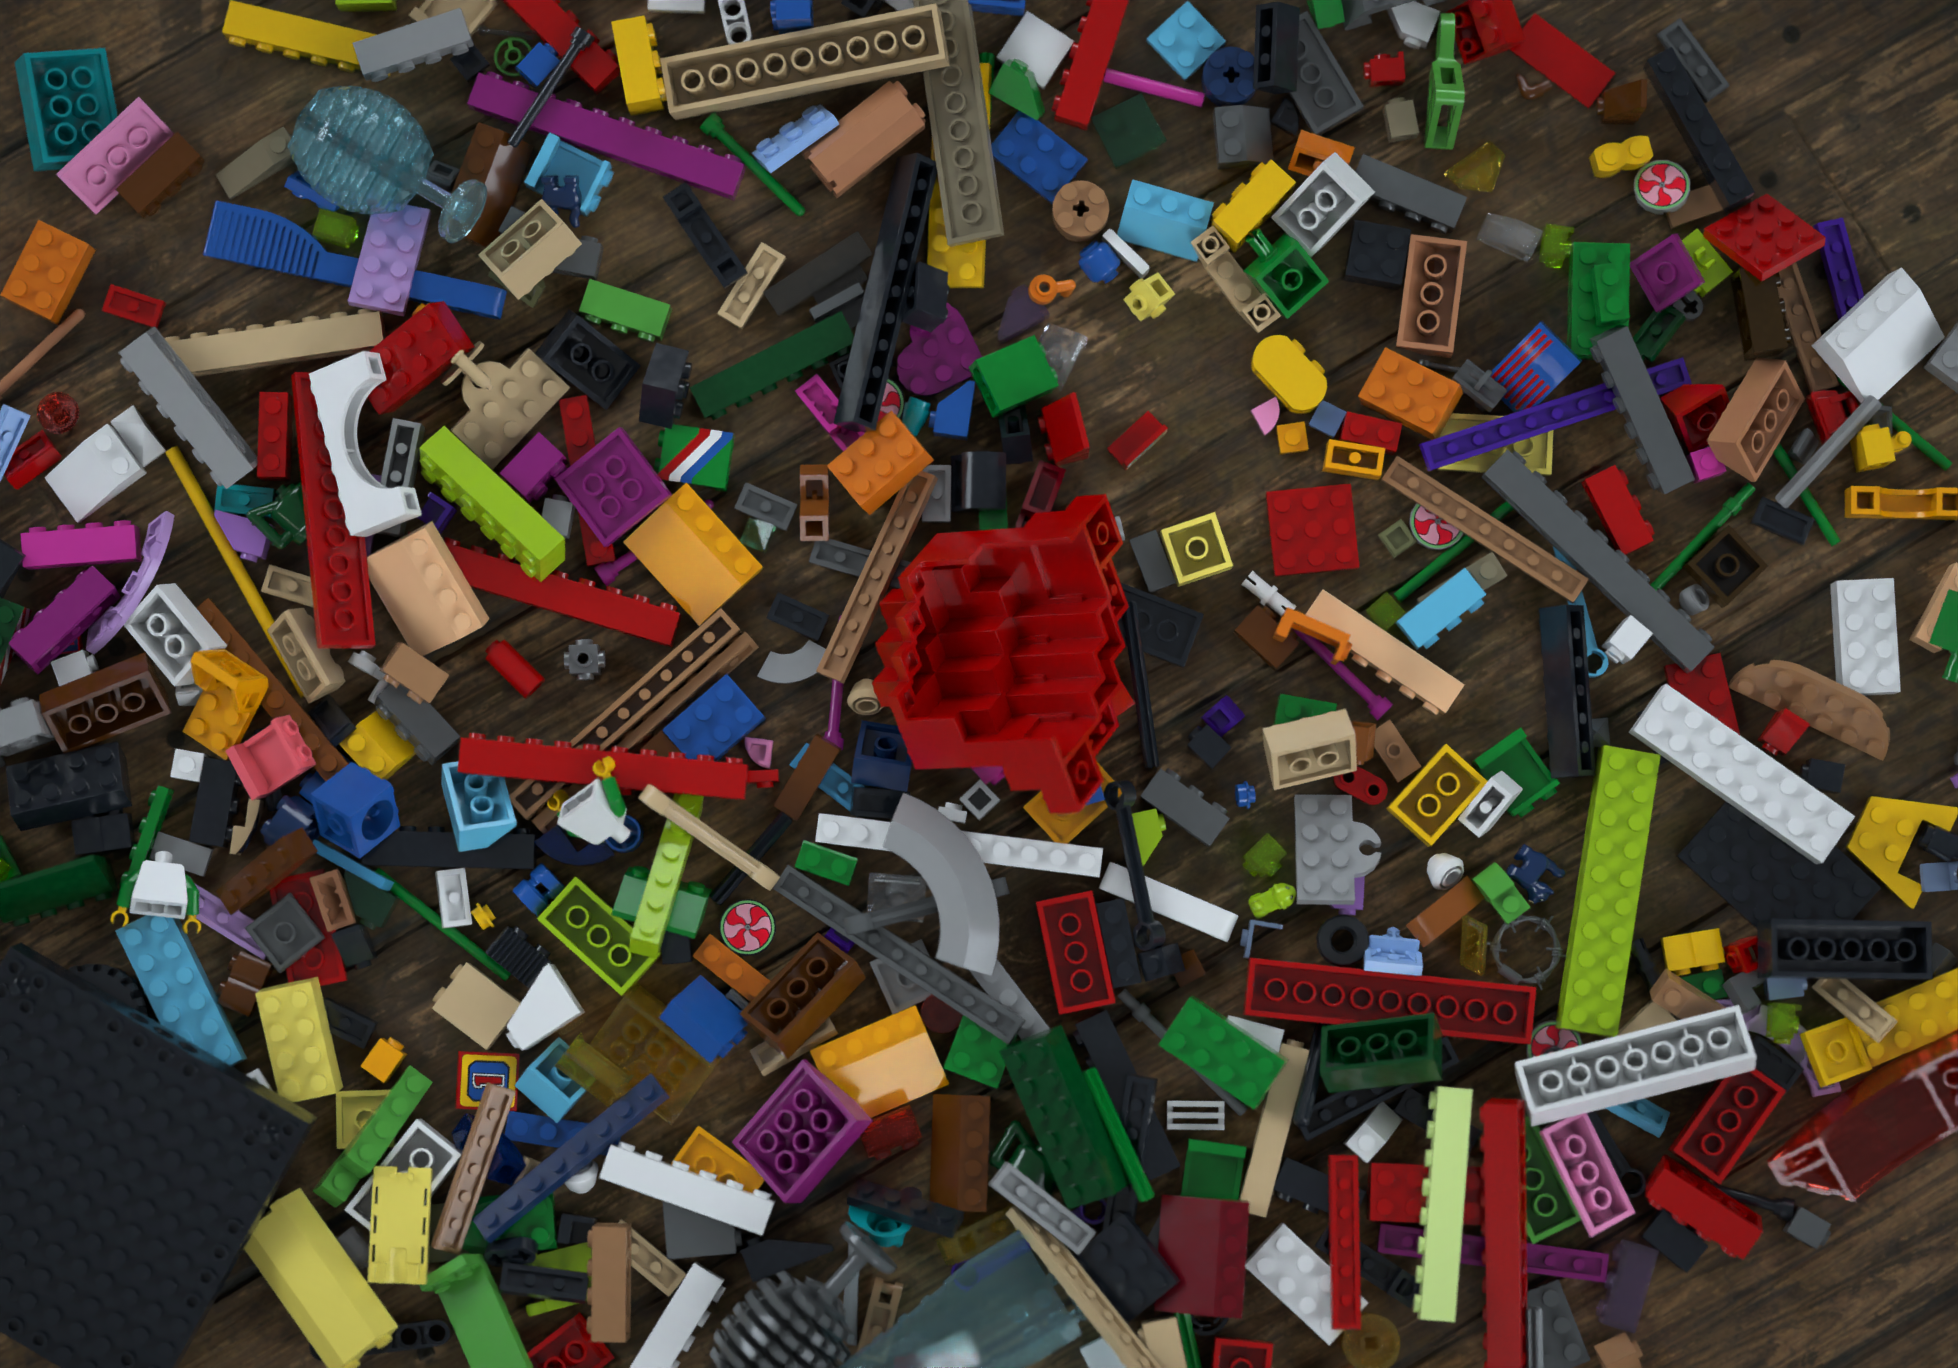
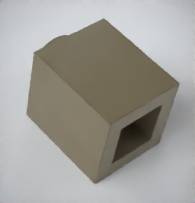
M1404 97L1389 100V104L1383 108L1389 143L1417 138L1419 128L1413 100L1405 101Z

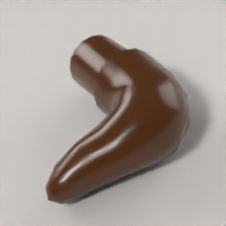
M1516 75L1519 91L1524 99L1533 100L1552 90V85L1548 79L1530 86L1523 75Z

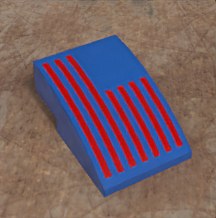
M1541 321L1492 370L1493 373L1490 377L1508 390L1501 400L1515 413L1539 405L1582 360Z

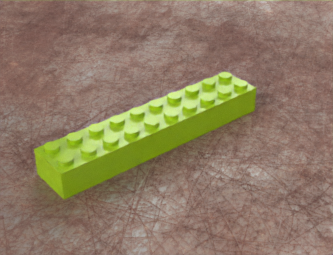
M1607 745L1598 748L1595 765L1596 775L1593 778L1556 1017V1029L1608 1038L1618 1035L1660 762L1659 754Z

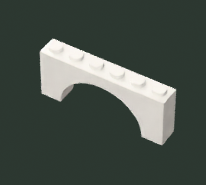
M362 351L309 373L311 391L315 396L318 418L322 423L325 435L324 442L329 450L332 462L331 469L336 477L339 489L338 496L343 504L346 516L345 523L350 535L368 537L421 516L415 488L400 486L388 488L382 485L370 474L359 451L357 426L361 408L371 391L380 383L386 381L380 353Z

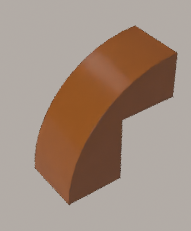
M828 464L800 465V541H829Z
M1466 876L1405 926L1420 941L1424 948L1471 911L1485 897L1470 878Z

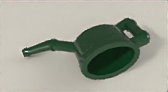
M299 463V483L296 486L293 483L288 487L283 484L276 490L279 496L274 501L250 509L246 514L248 520L252 523L251 525L255 526L272 543L271 545L278 549H284L292 540L298 546H301L307 540ZM271 514V517L285 532L279 535L262 517Z
M1017 1120L1012 1121L1009 1127H1006V1132L994 1151L990 1153L989 1164L1000 1170L1006 1162L1002 1159L1015 1137H1017L1021 1144L1018 1145L1008 1163L1051 1196L1057 1187V1183L1042 1148L1035 1144L1021 1122Z

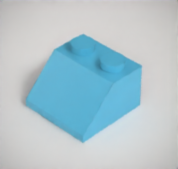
M558 1037L526 1069L514 1086L552 1120L558 1123L601 1074Z

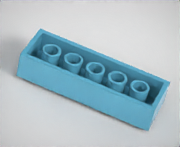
M146 915L115 931L162 1026L230 1066H234L247 1059L222 1005L218 1004L219 999L187 934L182 930L180 919Z

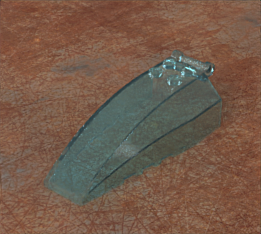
M1018 1230L967 1261L943 1281V1286L931 1296L927 1294L921 1299L920 1305L908 1315L904 1313L898 1318L899 1322L886 1333L881 1332L873 1339L871 1344L863 1347L839 1368H1026L1081 1336L1082 1332L1077 1323L1088 1319L1070 1296L1069 1298L1076 1309L1071 1312L1067 1311L1053 1288L1056 1284H1060L1052 1273L1045 1275L1021 1231Z

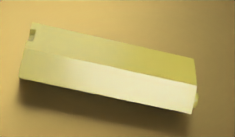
M301 1188L269 1206L271 1210L263 1215L244 1249L328 1368H357L360 1365L359 1359L366 1351L375 1346L380 1349L393 1339L391 1335L398 1325Z

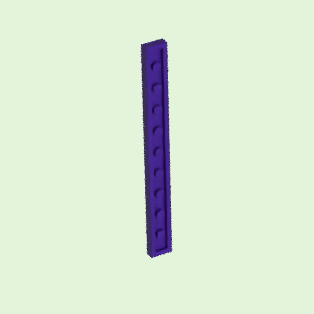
M1683 357L1647 369L1658 395L1673 391L1683 384H1692ZM1605 383L1421 443L1419 446L1427 470L1431 471L1616 410L1613 404V399L1616 397L1612 388L1608 389Z

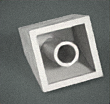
M548 964L542 969L507 1024L510 1032L506 1035L515 1048L529 1050L585 1013L554 964Z

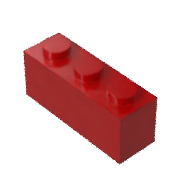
M288 392L259 393L257 477L262 481H291L293 396Z
M1613 465L1585 479L1581 483L1615 551L1618 549L1625 555H1628L1654 541L1652 538L1654 530L1647 519L1643 520L1639 512L1642 509L1636 495H1631L1626 485L1629 484V481L1622 469L1618 470L1616 465Z

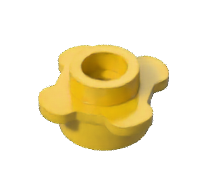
M477 903V907L471 913L483 930L489 926L495 927L492 921L496 917L486 904L482 907Z

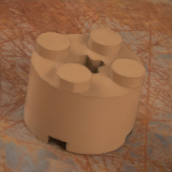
M1073 181L1065 184L1058 191L1053 202L1052 219L1062 236L1073 242H1088L1098 236L1106 227L1109 203L1104 190L1088 181ZM1079 206L1084 207V211H1086L1083 213V217L1077 216V211H1075Z

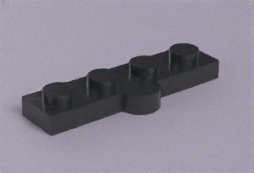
M858 1178L847 1195V1205L949 1238L954 1237L964 1220L963 1211L923 1199L922 1192L916 1187H906L898 1191Z

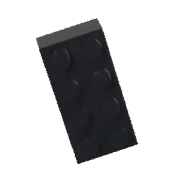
M118 741L6 766L10 814L20 831L132 806L127 758Z

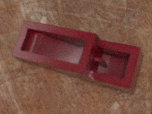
M1039 460L1015 528L1024 527L1035 513L1052 511L1066 469Z

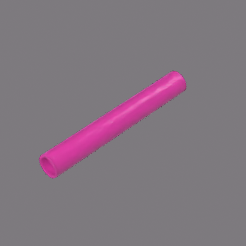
M1107 68L1104 82L1198 107H1202L1205 93Z

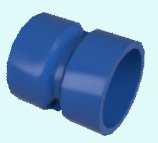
M625 815L623 825L630 829L628 838L623 843H618L612 837H608L605 841L612 849L622 853H629L640 847L643 842L644 831L636 819Z
M541 862L530 873V879H523L512 891L536 916H539L549 906L548 900L555 899L565 886ZM540 882L547 888L543 893L536 887Z

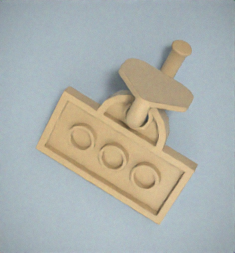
M478 341L474 345L475 348L467 355L464 354V350H460L451 360V363L454 365L451 366L443 377L441 383L447 386L461 372L464 374L461 393L463 401L470 410L455 424L451 431L493 470L570 387L529 348L509 368L493 361L474 364L472 360L484 347V344ZM472 382L475 383L476 385H478L480 388L475 387V386L472 384Z

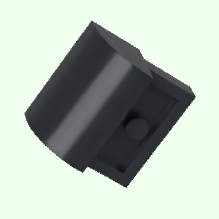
M975 451L962 452L961 455L951 456V512H987L1006 509V453Z

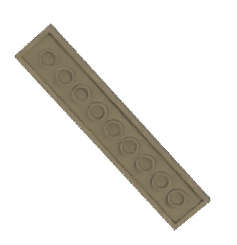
M913 0L914 8L936 3L940 9L950 66L923 71L947 244L953 247L1004 236L972 6L968 3V0Z

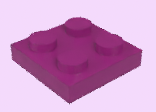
M1672 234L1630 262L1631 270L1656 312L1662 311L1705 283L1704 278L1678 234Z

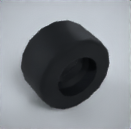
M1336 915L1327 919L1320 926L1316 936L1317 948L1320 955L1328 963L1336 966L1352 965L1364 956L1365 950L1368 948V932L1364 924L1357 918L1349 915ZM1340 929L1349 931L1354 940L1352 947L1345 952L1336 950L1332 945V936Z

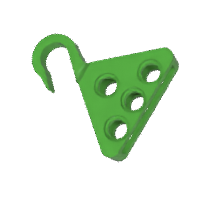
M1440 12L1438 18L1435 55L1437 60L1432 63L1430 70L1424 148L1453 150L1463 110L1465 90L1461 64L1453 56L1455 13ZM1442 105H1448L1447 127L1437 126Z

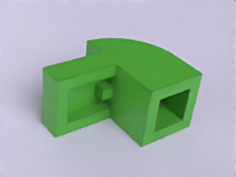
M1495 862L1471 879L1485 897V901L1491 903L1506 925L1531 908L1516 889L1510 877Z

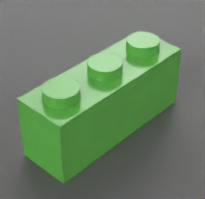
M589 279L579 309L580 314L585 316L584 321L600 326L601 322L612 325L611 329L616 332L627 334L629 330L638 333L639 339L654 343L655 339L662 341L672 311L670 304Z

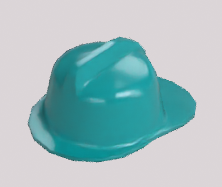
M849 1206L851 1221L865 1230L869 1238L878 1246H895L900 1248L903 1245L905 1233L909 1231L912 1225Z

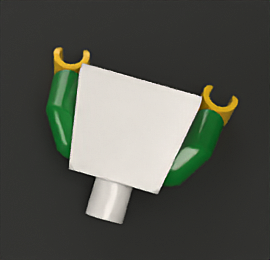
M609 756L603 759L605 768L600 760L593 766L594 773L603 777L602 781L597 778L570 799L568 794L560 789L547 801L548 808L553 811L558 810V825L565 828L570 836L585 839L594 845L600 844L608 837H612L618 843H623L630 834V829L623 825L627 808L615 777H611L610 772L614 770L615 762Z
M159 851L155 854V861H143L141 869L134 870L122 882L116 903L119 907L117 911L112 913L111 922L114 924L115 916L123 914L125 916L123 927H125L129 922V916L126 913L127 908H130L129 913L185 919L186 914L187 920L182 924L183 932L187 934V924L194 922L196 934H198L201 930V924L196 919V915L199 914V890L191 877L185 875L184 866L172 863L173 856L170 852Z

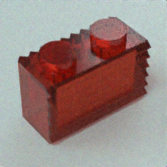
M911 1105L872 1119L871 1124L860 1135L868 1158L875 1156L876 1161L892 1155L890 1149L900 1145L903 1150L918 1145L917 1139L923 1137Z

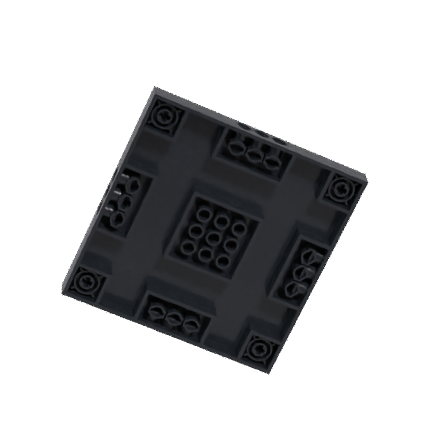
M22 942L9 948L0 965V1332L60 1368H178L318 1117Z

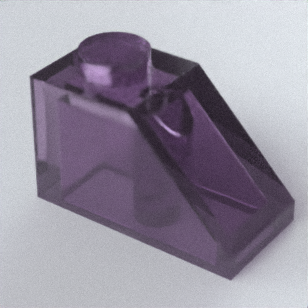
M1026 284L1011 291L1012 296L1008 298L997 335L1000 345L1049 319L1050 313L1046 306L1031 300Z

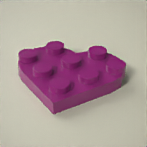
M949 303L946 304L948 309L946 321L932 332L910 325L912 343L903 349L902 353L898 356L897 373L899 381L907 391L923 397L937 395L972 378L973 376L968 367L976 359L982 357L963 317Z

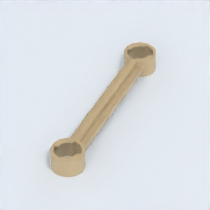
M648 784L638 797L653 810L664 815L748 874L767 890L771 891L779 880L780 876L772 869L696 818L653 785Z

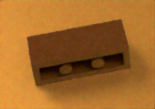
M176 132L115 190L141 217L152 216L161 208L162 205L160 203L166 197H173L180 191L182 182L188 177L193 178L202 170V164L205 160Z

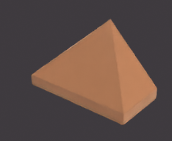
M335 869L311 877L310 881L327 932L356 923L353 893L339 870Z

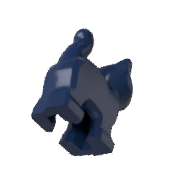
M558 175L542 176L541 182L544 184L543 201L558 216V208L570 209L569 222L573 228H578L580 226L579 216L582 201L579 176L565 175L563 177L564 186H559Z
M1523 844L1514 856V859L1523 861L1521 868L1510 864L1505 871L1519 886L1526 889L1528 900L1533 904L1546 901L1550 895L1554 894V891L1546 883L1539 881V878L1546 870L1550 871L1557 878H1563L1566 874L1565 870L1558 868L1552 860L1542 853L1533 851L1526 844Z

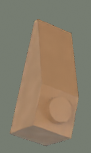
M1668 969L1663 971L1649 991L1653 1002L1681 1019L1726 1008Z

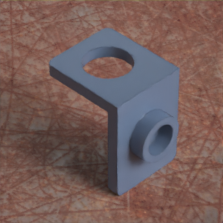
M1958 861L1920 864L1922 892L1958 890L1956 875Z
M1249 920L1248 930L1242 929L1240 946H1245L1243 958L1249 959L1254 925L1280 930L1283 929V925Z

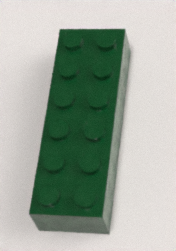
M1062 1025L1016 1040L1002 1049L1000 1054L1068 1210L1112 1196L1130 1184Z

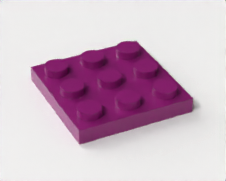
M618 427L555 478V481L604 547L611 545L672 496V493L623 427Z

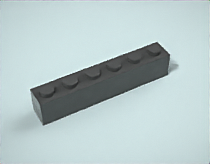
M1619 324L1591 338L1590 341L1593 347L1590 348V352L1595 362L1601 363L1604 370L1601 373L1602 379L1606 387L1613 390L1616 397L1613 399V404L1618 413H1623L1627 423L1624 424L1625 431L1631 440H1635L1638 446L1635 452L1642 465L1646 464L1650 473L1646 477L1651 488L1667 494L1695 480L1628 327Z

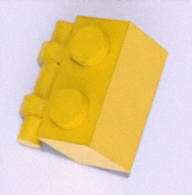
M1879 424L1862 427V430L1850 440L1856 473L1883 468L1896 460L1894 453L1902 451L1911 444V435L1906 431H1901L1891 437L1889 427L1880 428Z

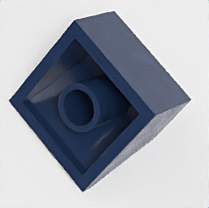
M862 720L854 755L851 783L907 792L913 762L908 755L907 747L898 726Z

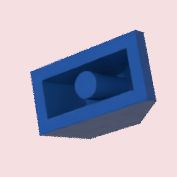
M969 380L938 403L936 411H931L929 428H934V436L967 441L975 381Z

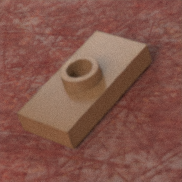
M1391 720L1376 728L1374 749L1397 783L1421 767Z

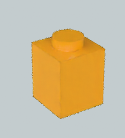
M389 1037L388 1040L380 1038L360 1067L383 1083H387L407 1055L402 1051L404 1045L392 1037Z

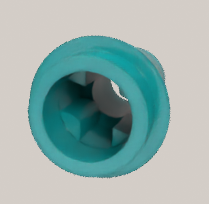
M910 396L908 402L904 404L902 422L916 437L931 413L929 411L931 403Z

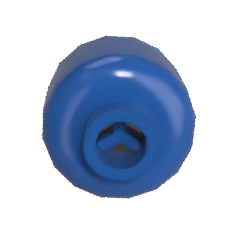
M1095 240L1079 253L1081 256L1079 266L1092 282L1096 283L1103 280L1105 283H1108L1118 275L1116 269L1120 265V259L1107 242L1098 243Z

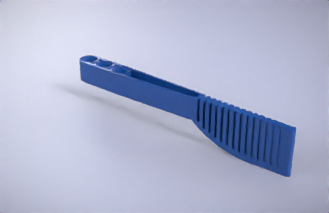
M215 201L203 256L289 275L292 274L349 288L352 287L359 258L327 252L307 231L284 217L260 209ZM415 270L409 300L424 304L445 301L451 310L501 319L507 291L493 286Z

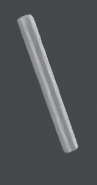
M1869 395L1775 496L1776 501L1783 507L1788 508L1882 407V404L1874 396Z

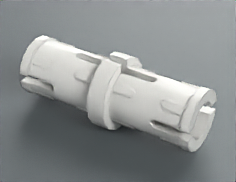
M1254 571L1248 577L1257 585L1252 584L1247 579L1241 584L1260 598L1262 605L1267 604L1281 617L1285 611L1281 606L1289 607L1293 610L1297 607L1278 593L1277 587L1274 585L1271 587Z

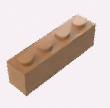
M598 1222L592 1226V1230H589L587 1239L588 1247H592V1259H589L587 1264L588 1276H592V1287H589L587 1291V1303L592 1305L591 1316H588L587 1333H591V1342L626 1343L631 1338L632 1223Z

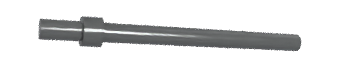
M1124 989L1117 997L1133 1012L1131 1015L1137 1021H1143L1162 1040L1168 1030L1150 1013L1151 1009L1144 1002L1140 1004ZM1190 1067L1239 1116L1248 1109L1238 1098Z

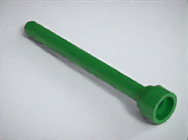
M715 112L711 114L699 129L706 136L717 137L797 216H803L805 214L804 206L724 129L723 120Z

